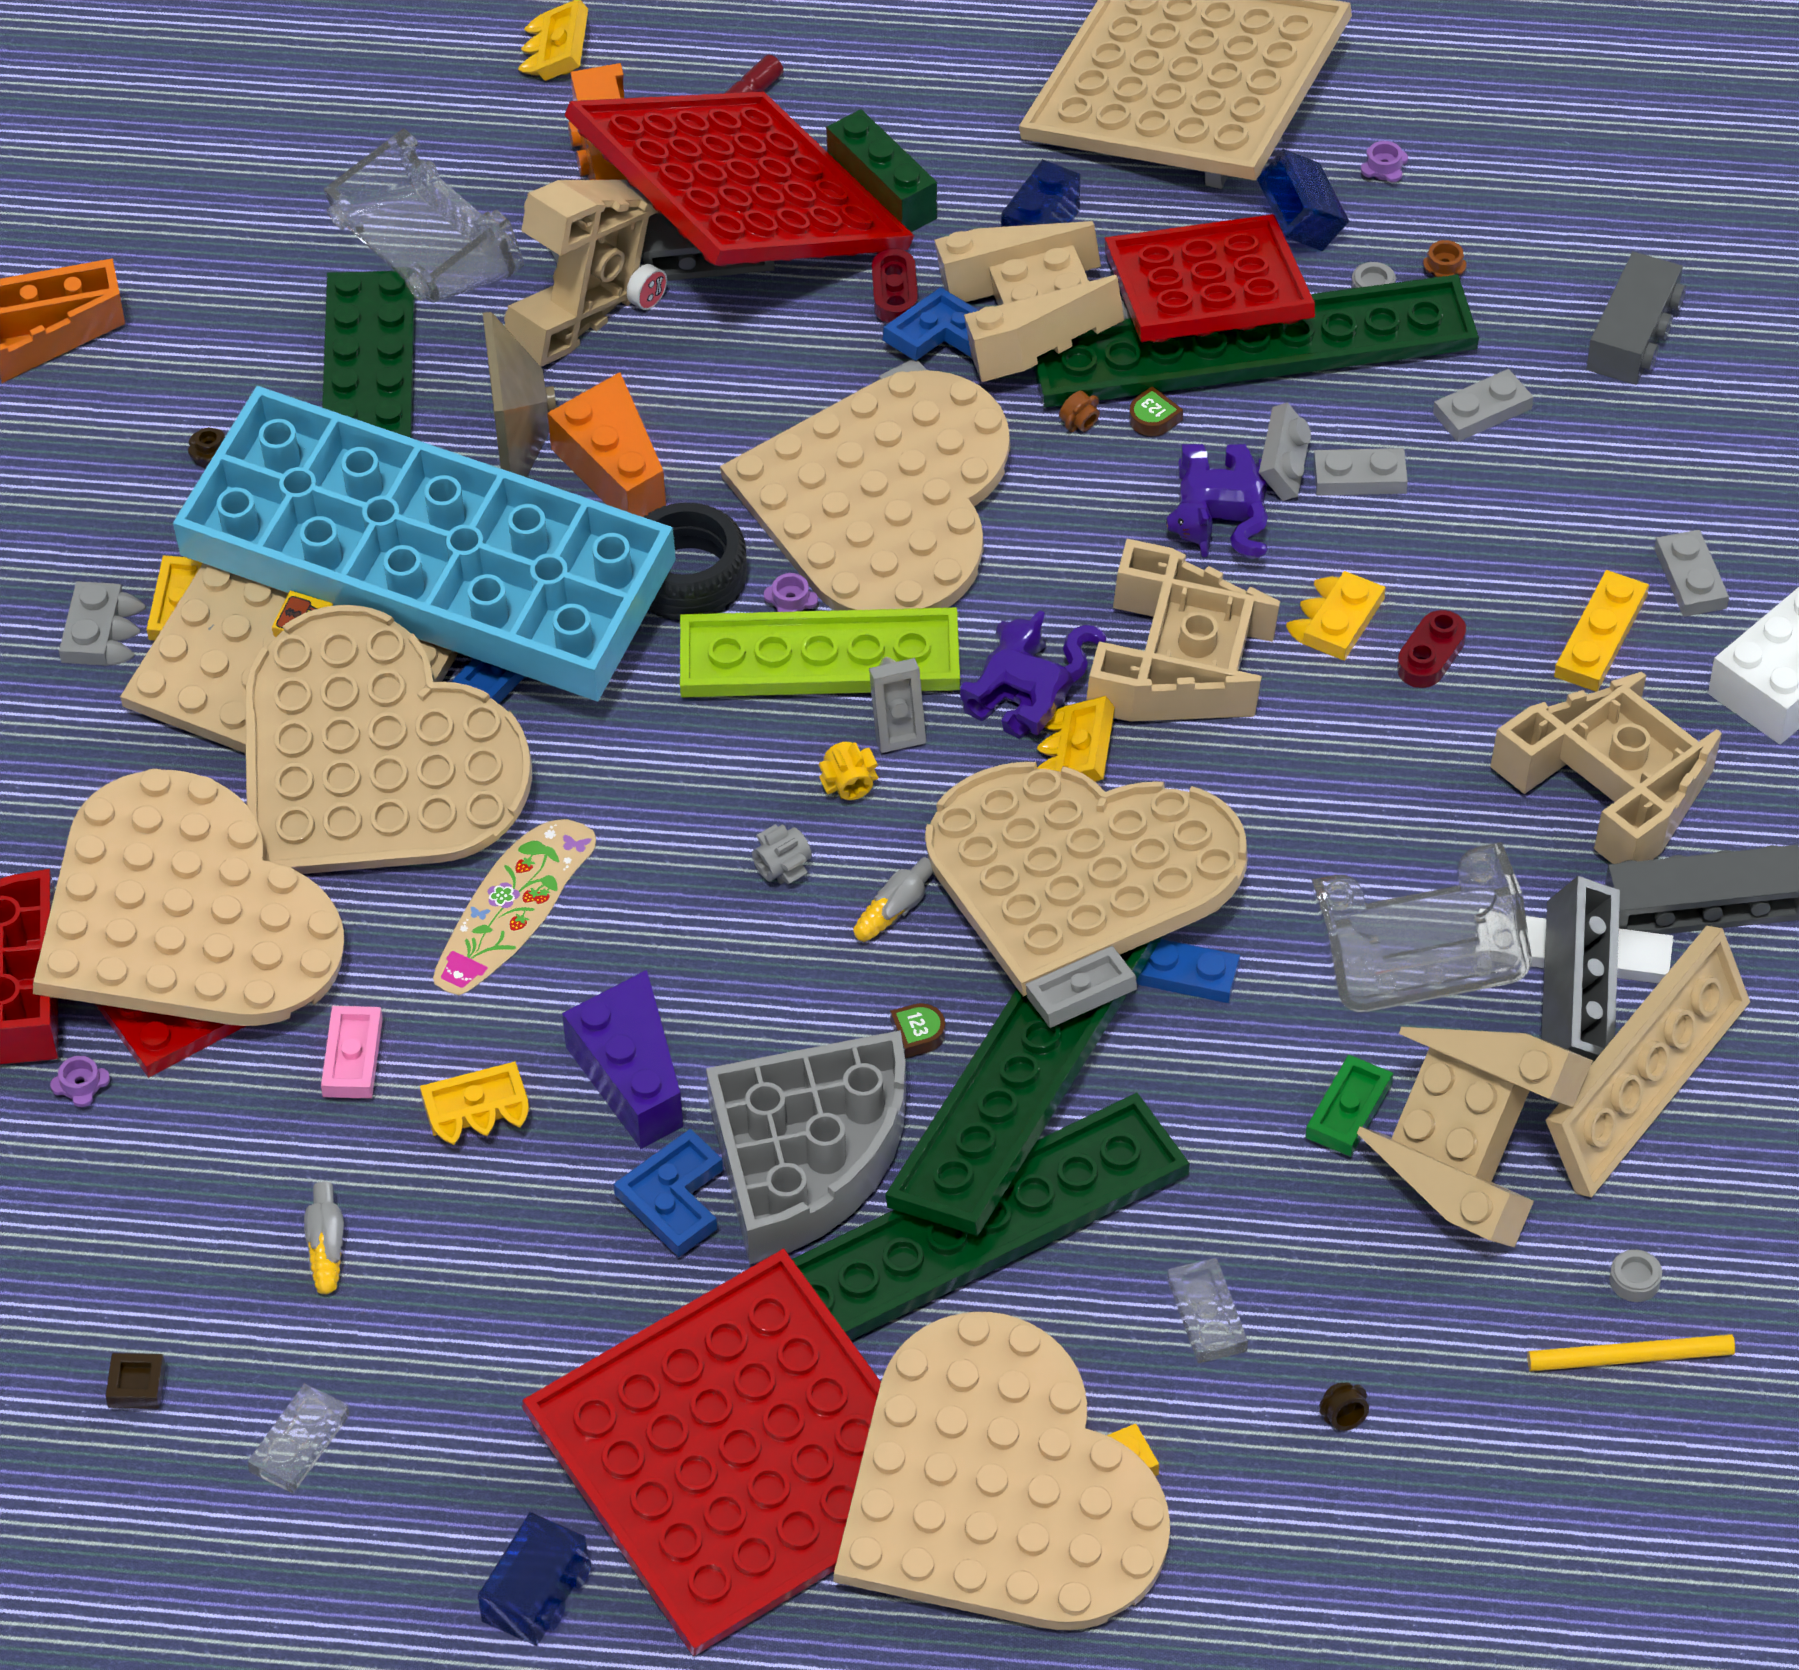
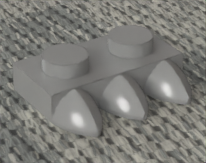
M76 581L59 648L61 663L109 666L121 664L134 658L135 654L132 650L118 641L130 639L138 635L140 629L123 617L142 612L146 609V605L135 596L123 592L121 584Z

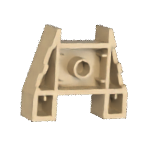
M557 180L528 193L524 204L525 213L521 231L559 255L557 268L553 275L554 285L509 305L504 322L507 330L541 367L570 354L580 346V339L578 337L589 328L597 332L607 324L608 318L605 315L621 302L626 306L631 304L627 299V285L632 274L640 266L649 216L658 213V211L627 180Z
M1093 221L977 228L965 232H954L949 236L934 240L941 279L945 290L964 302L994 295L998 304L995 307H984L979 311L964 314L971 356L981 382L1025 371L1038 364V356L1052 349L1059 354L1071 348V340L1091 329L1098 334L1124 321L1117 275L1089 281L1085 273L1086 270L1101 267Z
M1127 539L1117 573L1113 608L1153 616L1154 618L1145 651L1098 642L1089 675L1086 701L1107 696L1115 707L1113 718L1126 721L1254 717L1262 676L1239 671L1247 637L1273 642L1280 601L1253 587H1249L1245 591L1223 580L1222 572L1210 566L1203 570L1187 562L1186 555L1173 548Z
M1643 672L1613 680L1609 688L1586 694L1584 690L1568 694L1565 702L1549 707L1545 702L1528 707L1497 729L1490 766L1525 794L1567 764L1612 799L1614 803L1601 812L1594 849L1612 864L1627 860H1653L1663 852L1712 774L1722 735L1716 729L1698 741L1642 698L1646 675Z
M1401 1027L1400 1035L1428 1046L1429 1050L1393 1136L1390 1137L1363 1127H1359L1357 1134L1448 1222L1490 1241L1515 1248L1534 1201L1493 1183L1492 1179L1529 1091L1574 1107L1593 1060L1526 1033Z

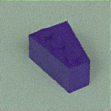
M647 970L562 1013L567 1050L640 1149L683 1127L681 1092Z

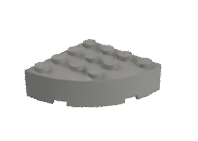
M901 1030L706 1068L708 1103L749 1264L760 1262L783 1248L787 1253L792 1252L824 1236L850 1217L877 1188L894 1159L904 1129L906 1061Z

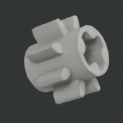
M775 824L756 835L761 846L752 851V858L756 868L767 881L777 878L780 884L786 882L789 885L807 874L803 863L811 859L812 852L806 838L797 828L793 827L787 830L785 825L782 824L777 827Z

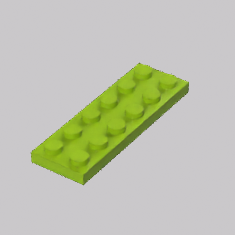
M957 607L680 614L681 697L871 693L869 668L879 666L884 657H890L896 662L915 658L920 670L921 691L960 690Z

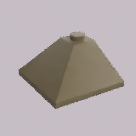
M492 312L483 313L500 469L527 477L549 435L547 413L556 408L554 386L545 387L541 366Z

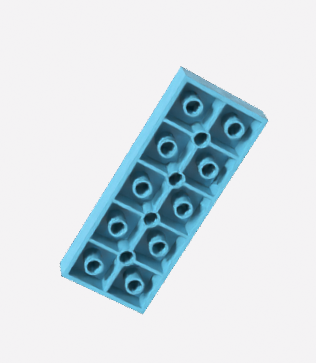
M256 386L173 522L181 556L289 593L291 590L331 602L333 606L356 605L376 609L392 616L395 622L411 634H414L417 639L597 702L676 560L673 527L260 386Z

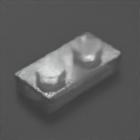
M1217 1258L1168 1269L1167 1281L1197 1363L1247 1352L1248 1340Z
M304 1383L247 1461L250 1473L294 1494L350 1416L348 1404Z

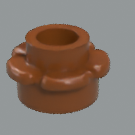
M1441 240L1430 246L1427 258L1423 260V266L1434 277L1461 275L1466 270L1467 262L1463 260V249L1459 244L1449 240Z
M1077 391L1065 401L1059 412V418L1065 422V428L1070 432H1074L1077 429H1080L1082 432L1089 430L1100 416V411L1096 407L1099 400L1095 395L1089 397L1083 391Z

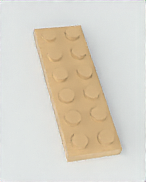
M1706 926L1591 1064L1574 1107L1559 1103L1545 1120L1575 1194L1592 1198L1750 1003L1723 928Z

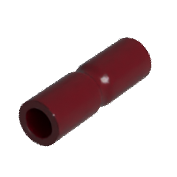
M765 55L743 75L741 81L733 84L725 93L765 91L783 74L784 69L781 62L773 55Z

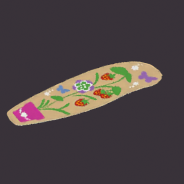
M569 819L548 821L527 832L508 848L487 874L457 923L435 968L434 984L446 992L456 995L464 994L481 983L512 957L544 922L565 884L580 865L592 854L596 844L594 831L582 823Z

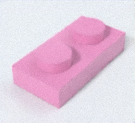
M332 1006L321 1082L323 1097L372 1099L383 1021L381 1007Z

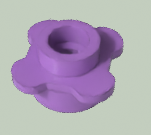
M1379 141L1367 149L1366 155L1368 159L1366 163L1361 165V173L1364 176L1375 177L1378 180H1387L1389 182H1397L1402 178L1401 168L1402 165L1408 162V155L1397 144L1390 141Z
M786 573L780 575L774 580L772 586L764 590V600L767 603H772L777 608V612L803 611L805 608L812 609L818 604L817 594L809 591L807 580L799 574Z
M74 1056L68 1058L60 1065L58 1076L51 1080L50 1087L55 1095H65L73 1100L75 1106L85 1107L93 1102V1095L99 1088L109 1084L110 1076L106 1069H97L96 1063L89 1057Z

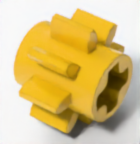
M840 742L833 745L826 751L824 761L818 764L822 771L819 778L826 793L831 794L837 791L840 798L845 800H856L865 796L872 789L873 781L879 778L875 771L878 764L871 749L868 747L860 751L856 742Z

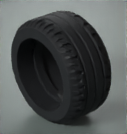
M692 502L662 506L644 516V518L673 527L675 550L684 548L701 549L714 554L720 559L712 567L698 573H668L649 608L651 613L663 616L666 619L680 621V614H717L735 602L746 582L747 560L743 534L731 517L715 507Z

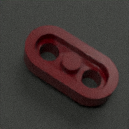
M887 249L878 253L872 261L874 310L879 319L890 323L918 303L916 265L913 256L901 249Z
M1447 610L1433 611L1424 616L1399 652L1397 672L1401 680L1416 688H1427L1437 684L1464 647L1466 637V624L1458 614Z

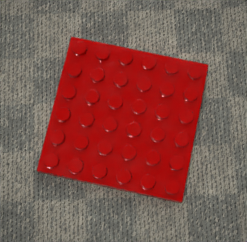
M764 91L570 101L564 116L578 129V133L589 140L602 153L603 158L613 164L627 178L628 183L638 189L652 203L656 211L662 213L677 227L679 234L689 239L703 253L705 260L717 266L737 263L757 264L762 261H791L800 258H824L825 256L838 255L855 256L863 253H880L887 249L908 250L915 236Z
M783 1248L522 1400V1409L694 1657L834 1572L881 1381Z

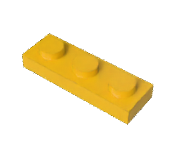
M1606 570L1555 665L1554 677L1597 692L1647 598L1649 584Z

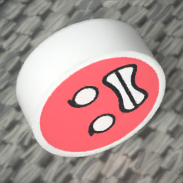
M651 264L639 267L632 274L627 285L628 301L643 310H649L654 307L665 292L667 286L666 273Z

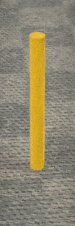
M1733 1334L1533 1350L1527 1352L1529 1371L1531 1372L1725 1356L1735 1354V1341Z

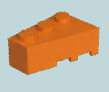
M621 63L572 71L573 101L624 98V74ZM569 121L568 131L572 147L580 146V150L576 151L580 176L588 175L589 180H627L613 164L603 158L602 153L589 140L578 133V129Z
M113 258L0 279L1 383L125 324Z
M621 372L547 413L551 450L606 505L641 517L648 515V513L655 511L657 508L666 506L663 468Z

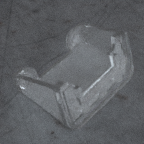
M404 128L323 189L330 204L326 211L333 223L339 229L343 230L347 227L405 279L408 289L420 301L426 298L434 303L509 278L524 266V260L510 221L497 209L492 213L487 211L483 215L474 209L440 179L433 162L430 160L425 162L422 159H418L415 147L419 145L417 139Z
M1502 842L1479 846L1467 851L1458 863V886L1365 904L1360 884L1353 877L1332 875L1312 879L1315 902L1336 988L1342 1004L1355 1012H1369L1511 984L1521 980L1528 973L1531 967L1532 955L1523 894Z

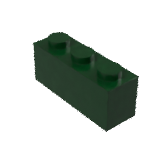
M862 109L826 127L827 152L910 232L937 219V181Z

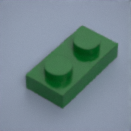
M1348 1054L1306 1126L1305 1138L1351 1157L1361 1140V1137L1357 1134L1359 1127L1368 1128L1392 1086L1393 1072Z

